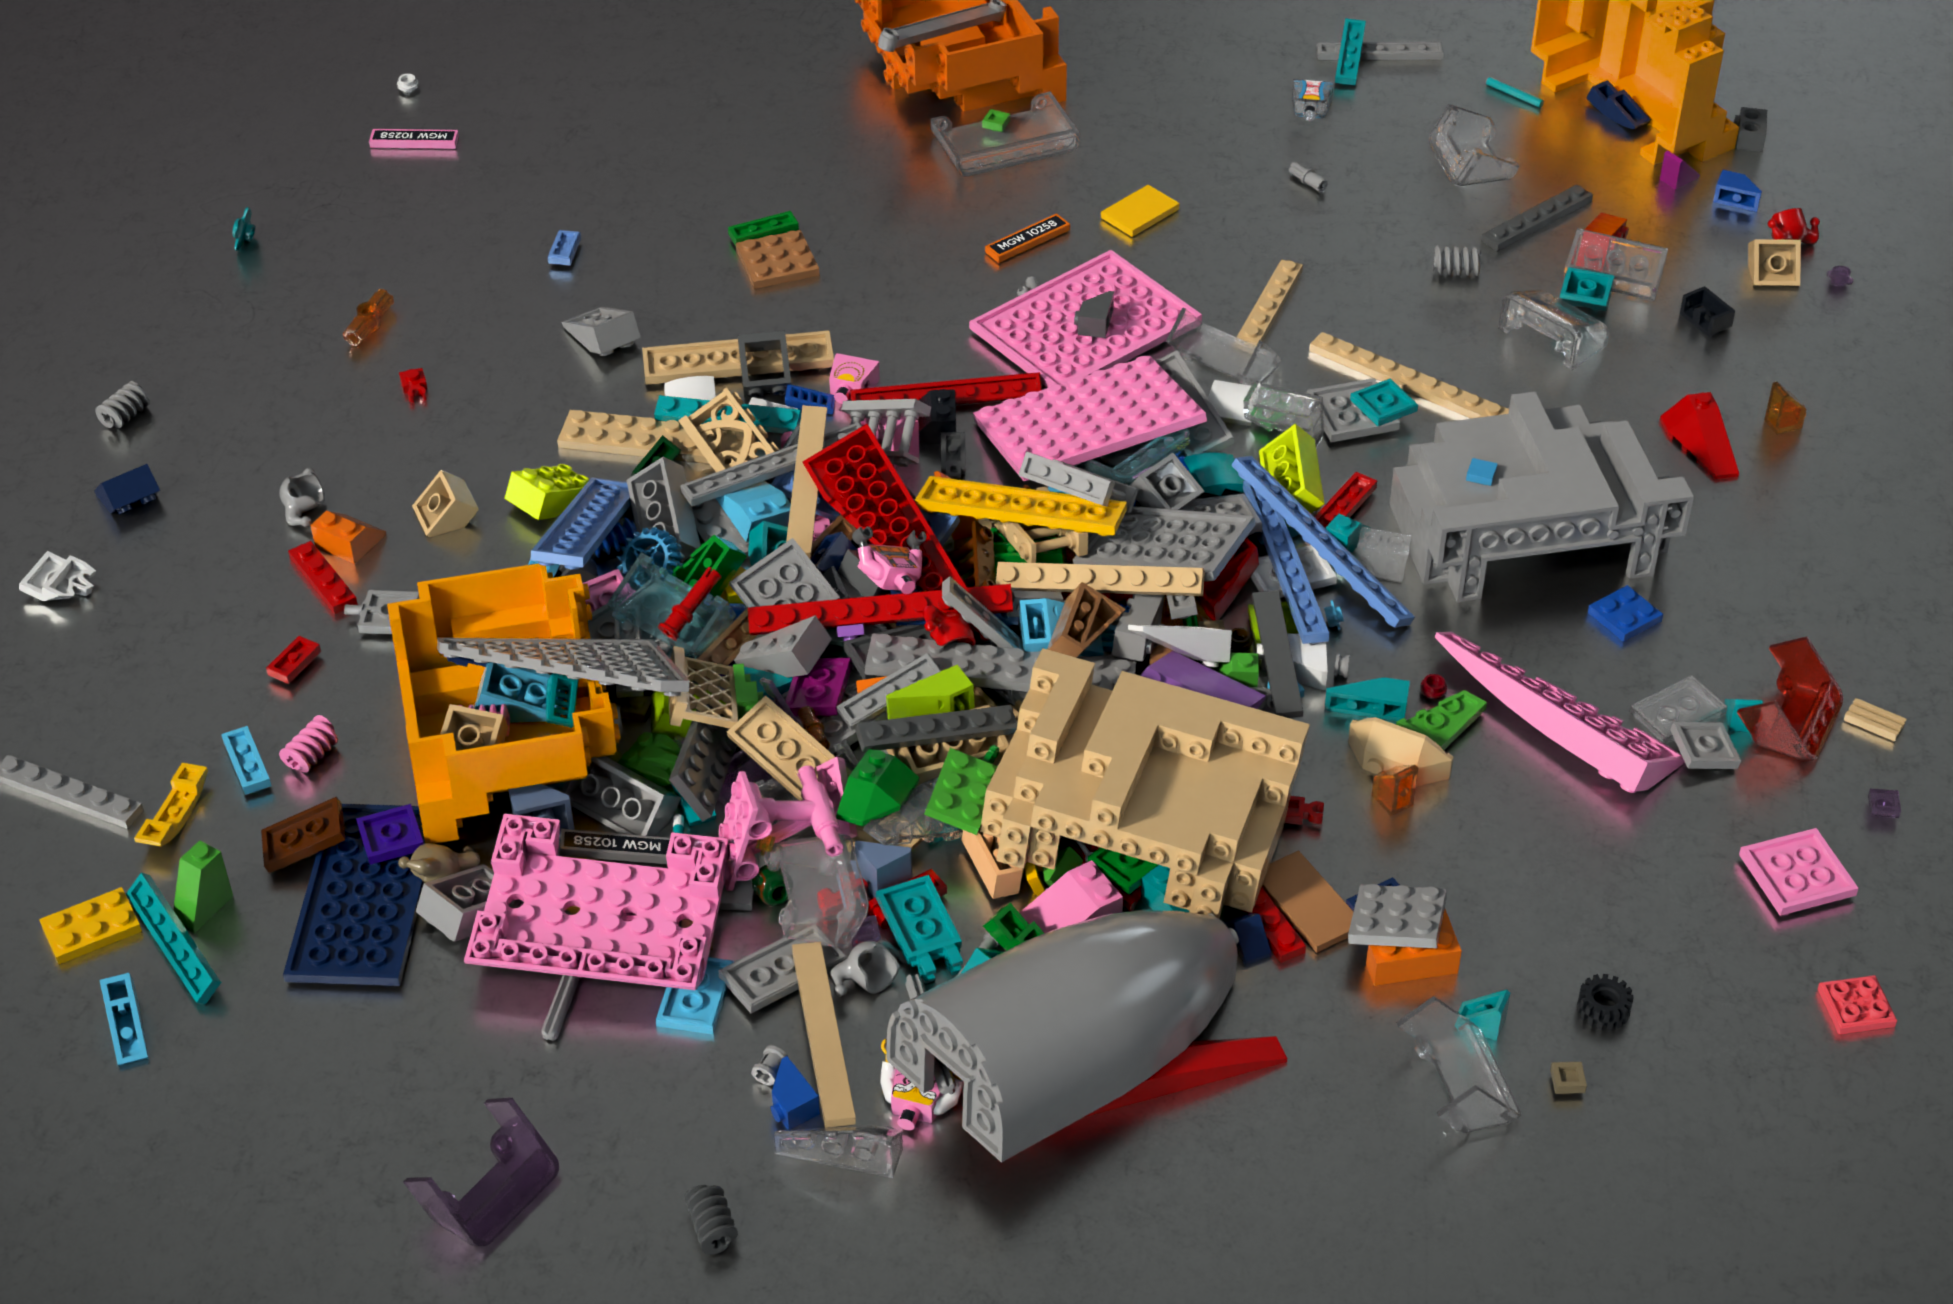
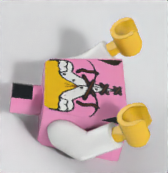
M884 1039L881 1044V1049L884 1052V1054L887 1055V1039ZM887 1060L882 1061L880 1084L885 1100L891 1103L892 1113L899 1115L897 1124L904 1130H913L917 1120L933 1123L937 1115H942L958 1103L964 1081L952 1072L956 1082L955 1092L951 1095L949 1093L943 1095L938 1089L934 1076L933 1089L923 1093Z

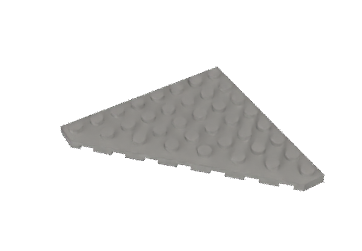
M437 637V649L439 653L444 654V657H464L474 659V662L477 663L493 662L504 664L506 668L536 670V673L540 674L556 673L567 675L569 679L584 678L599 681V684L603 685L619 684L630 686L632 690L659 691L664 692L666 696H680L681 692H689L688 678L653 639Z

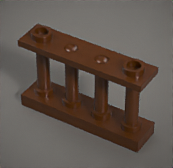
M976 520L972 522V539L951 554L946 553L960 577L974 568V574L963 581L967 588L996 585L994 536L988 527L982 526ZM973 551V556L956 568V562Z

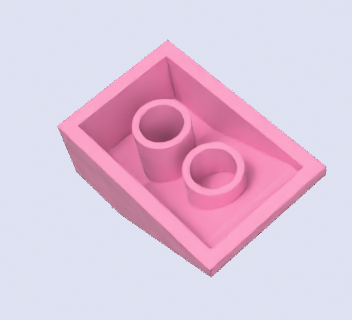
M1091 860L1065 873L1025 907L1020 914L1029 924L1035 921L1041 930L1047 933L1057 928L1102 915L1122 913L1123 896Z

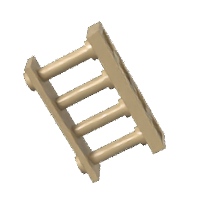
M1046 486L1036 488V490L1049 491ZM989 519L990 523L995 525L1027 563H1036V553L1066 546L1071 548L1078 557L1088 555V532L1078 533L1062 528L1050 529L1047 526L1024 531L1022 528L1029 526L1023 523H1004L995 519ZM1056 534L1060 536L1059 538L1050 539L1037 543L1033 541L1034 539L1048 537Z

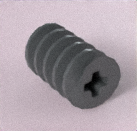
M698 1185L689 1189L684 1197L691 1220L694 1223V1229L697 1233L701 1250L708 1255L724 1251L738 1236L737 1228L734 1227V1219L731 1217V1210L727 1207L728 1202L724 1197V1190L716 1185Z

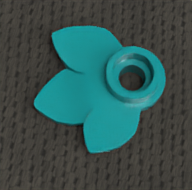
M249 207L245 208L243 217L236 219L233 225L232 234L236 239L235 251H239L245 241L251 242L255 234L256 226L251 224L252 212Z

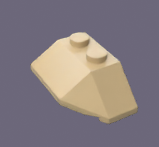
M1376 717L1359 721L1352 720L1350 723L1348 743L1362 769L1410 787H1418L1450 778L1454 757L1450 753H1445L1428 736Z

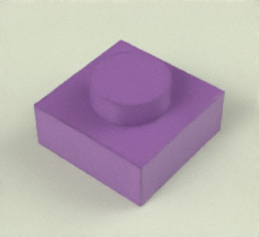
M863 624L836 627L837 637H843V642L859 638L858 635H864Z

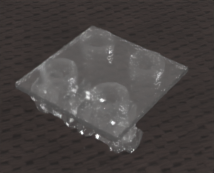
M1361 527L1355 558L1375 578L1402 583L1407 557H1409L1412 535Z

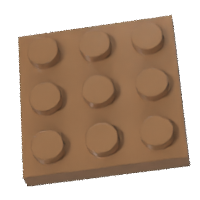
M801 230L768 235L763 238L748 239L736 243V251L753 289L820 276L819 267Z

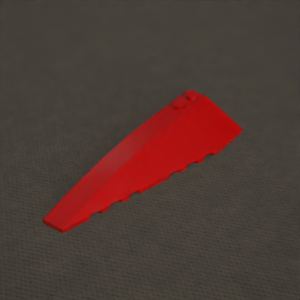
M868 424L802 461L822 497L856 529L862 527L863 530L867 526L872 529L873 536L869 541L873 545L908 547L909 550H912L906 542L909 534L915 530V536L918 538L922 531L926 533V540L920 546L922 551L921 577L915 583L923 591L942 590V582L948 577L954 579L963 588H967Z
M1276 1036L1193 1041L1182 1053L1150 1078L1084 1117L1286 1063L1288 1058Z

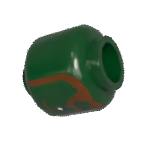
M767 864L759 868V873L752 879V888L761 901L767 905L776 906L784 903L791 896L793 882L782 867L776 864Z

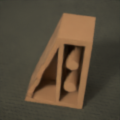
M1081 582L1066 598L1047 649L1077 658L1126 609Z

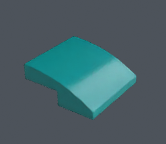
M1200 453L1186 456L1184 459L1190 473L1204 492L1221 496L1226 488L1244 493L1243 481L1245 480L1231 466L1235 460L1233 455L1226 453Z

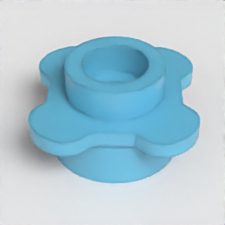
M1331 600V606L1324 608L1329 628L1337 626L1339 631L1341 630L1339 622H1343L1344 618L1340 606L1335 607L1333 600Z

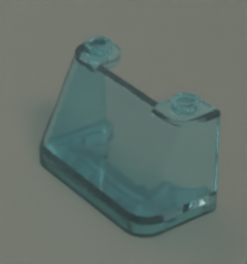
M641 552L606 604L613 611L611 616L623 624L625 621H628L672 648L674 646L684 648L685 657L697 659L731 624L736 616L728 601L719 596L714 598L711 594H708L692 614L693 620L691 623H687L678 634L679 638L676 641L670 639L659 630L658 625L666 621L672 613V607L680 604L693 587L669 574L665 568H660L655 564L652 565L653 559Z

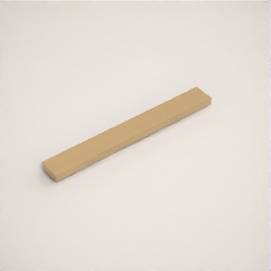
M802 405L786 542L794 538L809 559H811L818 488L802 461L823 450L827 407Z
M821 942L792 944L793 960L825 1128L855 1125L856 1116Z

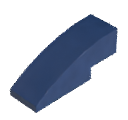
M1608 80L1593 86L1586 97L1602 114L1624 127L1634 130L1649 123L1651 120L1624 89L1618 92Z

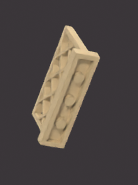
M674 646L670 659L688 678L689 692H681L680 696H668L670 725L680 727L682 720L686 719L731 728L738 722L733 667L685 657L684 648ZM707 676L708 678L711 679V681H708V680H707L706 678H704V677ZM694 680V681H696L699 685H696V684H694V683L691 682V681ZM717 686H721V687L724 688L725 690L722 691V690H721L720 688H718ZM705 690L711 692L712 695H709L707 692H705ZM695 694V695L698 696L700 699H696V698H695L694 696H692V695ZM718 700H722V701L725 702L726 704L723 705V704H722L721 702H719ZM706 704H709L710 706H712L713 709H710L709 707H707Z

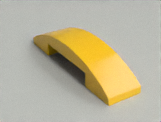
M181 763L170 781L172 786L171 792L154 819L145 820L134 838L135 842L164 846L181 831L198 802L207 777V767Z

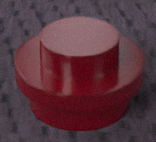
M1429 674L1422 680L1420 690L1422 694L1429 698H1440L1446 694L1447 684L1442 676Z

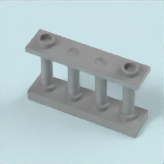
M917 399L843 401L841 410L850 414L852 419L851 425L858 422L861 424V421H864L865 418H870L868 426L875 437L879 421L882 418H888L881 447L892 464L901 467H908V464H919L920 459L909 454V448L915 421L919 417L930 416V406ZM901 417H906L899 451H891L897 420H900Z
M1027 451L1018 476L1107 507L1109 500L1127 502L1126 512L1129 513L1132 511L1139 490L1138 488L1055 459L1050 460Z

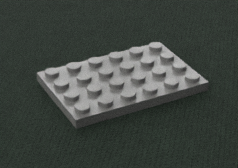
M1133 506L1131 513H1125L1115 536H1101L1098 533H1094L1088 540V555L1080 557L1076 555L1073 559V564L1203 568L1205 570L1204 581H1215L1256 525L1254 516Z

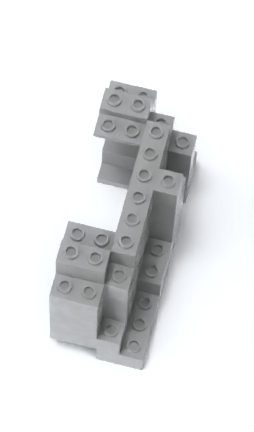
M1535 391L1511 394L1509 414L1436 423L1434 442L1410 445L1407 466L1394 467L1389 505L1423 585L1448 582L1456 602L1482 599L1487 561L1631 543L1626 569L1628 578L1654 576L1658 554L1668 553L1670 538L1686 535L1694 495L1684 476L1674 478L1669 476L1657 477L1628 420L1619 422H1589L1581 405L1544 409ZM1472 458L1498 463L1491 486L1466 481Z

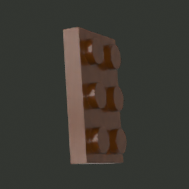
M337 796L261 830L264 867L269 874L346 840L342 803Z

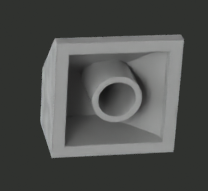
M1171 453L1139 475L1130 485L1139 489L1136 500L1142 507L1179 510L1204 492L1174 453Z

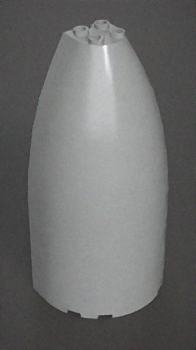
M1158 910L1106 914L1057 928L1027 940L899 1005V1009L892 1013L888 1023L886 1060L923 1093L933 1089L934 1056L964 1081L962 1128L1002 1163L1124 1095L1182 1053L1207 1027L1235 981L1238 935L1234 929L1227 928L1212 913L1205 915L1182 911Z

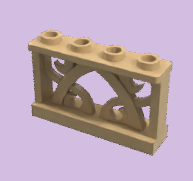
M727 387L723 389L722 393L689 417L685 415L678 420L715 472L747 462L749 457L751 459L759 458V456L755 455L758 450H764L766 455L779 450L773 441L770 444L766 441V438L769 436L761 425L757 427L754 425L753 422L756 418L748 408L742 409L741 405L744 402L736 391L731 394ZM725 406L733 408V412L730 415H726V411L723 410L721 414L722 420H717L719 410ZM739 415L742 416L745 422L737 421ZM711 417V419H712L711 422H707V423L701 424V423H703L704 421H706L708 418ZM722 430H734L744 433L740 454L730 450L714 454L722 443ZM716 431V433H717V438H716V440L713 441V442H709V441H708V438H709L710 436H714V437H715V435H714L713 432ZM754 434L757 436L760 442L753 443ZM728 457L737 459L736 462L731 459L730 464H725V460Z

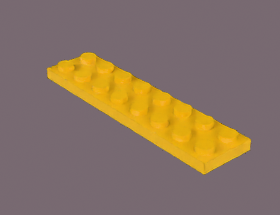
M929 476L915 499L919 509L930 513L943 512L952 516H973L976 519H995L1004 523L1017 522L1027 526L1040 525L1047 526L1050 529H1069L1078 533H1098L1101 536H1115L1127 511V502L1109 500L1106 507L1071 494Z

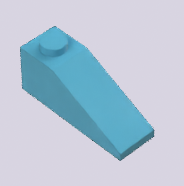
M125 973L99 980L118 1066L148 1059L141 1012L132 976L130 973Z

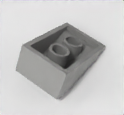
M599 307L562 322L563 327L590 352L600 354V356L612 354L614 352L613 349L617 347H629L634 344L633 341L641 338L633 311Z
M485 864L424 883L416 912L454 942L470 937L477 911H484L494 871ZM515 900L509 904V907L514 904Z

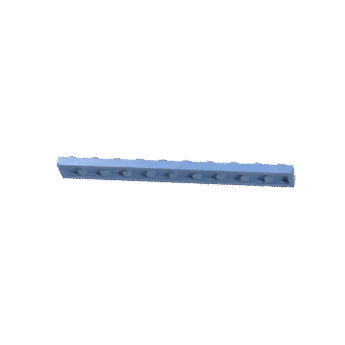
M1252 456L1235 458L1231 466L1238 472V475L1246 480L1254 488V491L1262 496L1270 504V507L1286 520L1289 526L1295 528L1302 535V539L1311 544L1318 551L1319 556L1327 560L1335 568L1336 573L1343 576L1351 584L1352 589L1360 593L1368 601V604L1385 618L1389 625L1394 628L1411 625L1415 616Z
M1246 480L1243 481V491L1262 522V532H1260V535L1302 643L1328 642L1330 633L1284 518L1273 510L1270 504L1262 496L1258 495Z

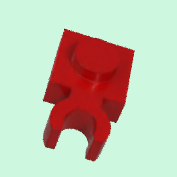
M409 369L399 372L404 394L408 393L409 402L414 403V397L422 396L423 401L427 400L426 390L428 388L423 369Z
M1291 796L1285 823L1302 825L1303 819H1307L1313 824H1322L1324 803L1314 801L1309 804L1305 803V797Z

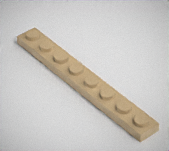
M998 562L996 585L1011 584V590L1073 592L1083 582L1099 593L1203 596L1205 570L1203 568Z

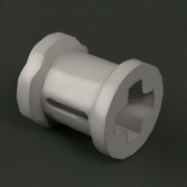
M773 1045L765 1048L763 1051L764 1057L759 1064L754 1065L751 1072L758 1082L767 1086L775 1083L781 1060L788 1056L782 1049Z

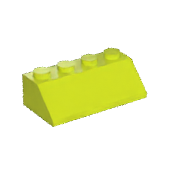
M1294 424L1259 450L1260 464L1311 514L1325 504L1316 444L1312 436L1297 424Z

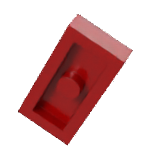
M298 636L266 667L268 676L289 684L321 652L320 644Z

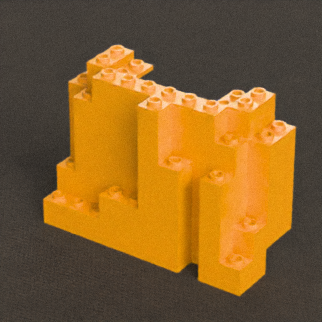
M1538 0L1531 52L1544 61L1541 81L1543 85L1556 93L1586 80L1594 85L1608 80L1618 92L1624 89L1651 119L1648 124L1661 132L1656 135L1655 142L1641 147L1640 155L1653 165L1663 162L1664 153L1667 150L1676 156L1688 152L1701 162H1704L1735 149L1739 126L1726 118V110L1714 103L1725 33L1712 24L1714 0Z
M539 563L417 582L420 599L387 604L406 719L405 726L425 843L436 844L459 840L457 828L463 827L462 818L489 814L488 802L493 801L492 794L506 792L508 789L536 784L548 785L583 779L588 776L587 766H590L591 758L615 755V752H617L616 743H619L620 731L618 723H614V720L618 719L616 703H610L608 691L603 692L607 690L606 685L599 684V681L584 678L578 681L575 713H572L573 728L548 722L510 723V734L508 738L505 737L504 743L456 751L453 733L441 734L450 704L463 705V707L469 708V705L475 706L485 667L470 663L465 667L454 662H448L447 657H444V654L439 653L437 649V637L591 639L588 620H592V611L590 604L585 602V600L590 599L588 583H582L581 574L553 578L552 572L547 573L546 566ZM560 715V717L567 719L566 715Z

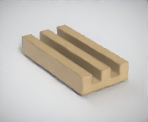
M1855 698L1853 705L1851 704L1849 711L1845 713L1844 721L1892 741L1897 739L1907 720L1904 717Z

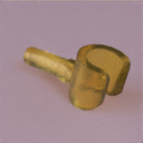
M768 835L763 839L757 840L755 848L761 850L762 856H766L767 852H772L776 837Z

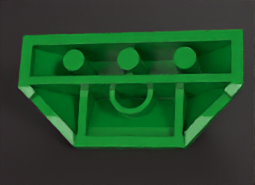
M868 749L848 777L836 818L864 826L869 824L870 820L883 818L899 811L919 783L920 777L896 756L886 754L881 750Z

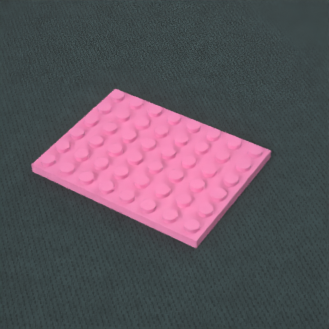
M1109 250L969 321V328L1025 372H1040L1041 384L1048 388L1054 384L1060 385L1069 382L1075 377L1091 375L1097 370L1112 368L1118 363H1125L1201 323L1202 314L1114 251ZM1114 291V310L1106 338L1078 335V325H1074L1075 312L1080 311L1082 302L1105 292Z
M1150 355L1140 356L1128 363H1118L1112 368L1097 370L1091 375L1075 377L1069 382L1060 385L1054 384L1047 389L1029 392L1023 397L1007 399L1001 404L986 406L979 411L973 412L976 424L1017 474H1019L1026 451L1073 466L1207 422L1206 412ZM1020 476V478H1021L1024 482L1029 480V479H1027V478H1024V477H1021V476Z

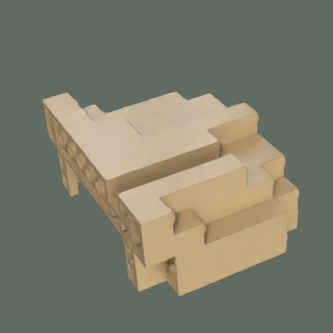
M1042 648L1032 669L1030 689L1020 706L1017 729L986 789L980 832L1000 838L997 861L1022 869L1029 862L1054 870L1060 838L1064 836L1170 868L1163 903L1190 910L1189 913L1205 915L1212 913L1218 919L1224 905L1252 913L1284 827L1292 788L1301 766L1310 724L1125 671H1121L1113 690L1092 685L1095 663Z

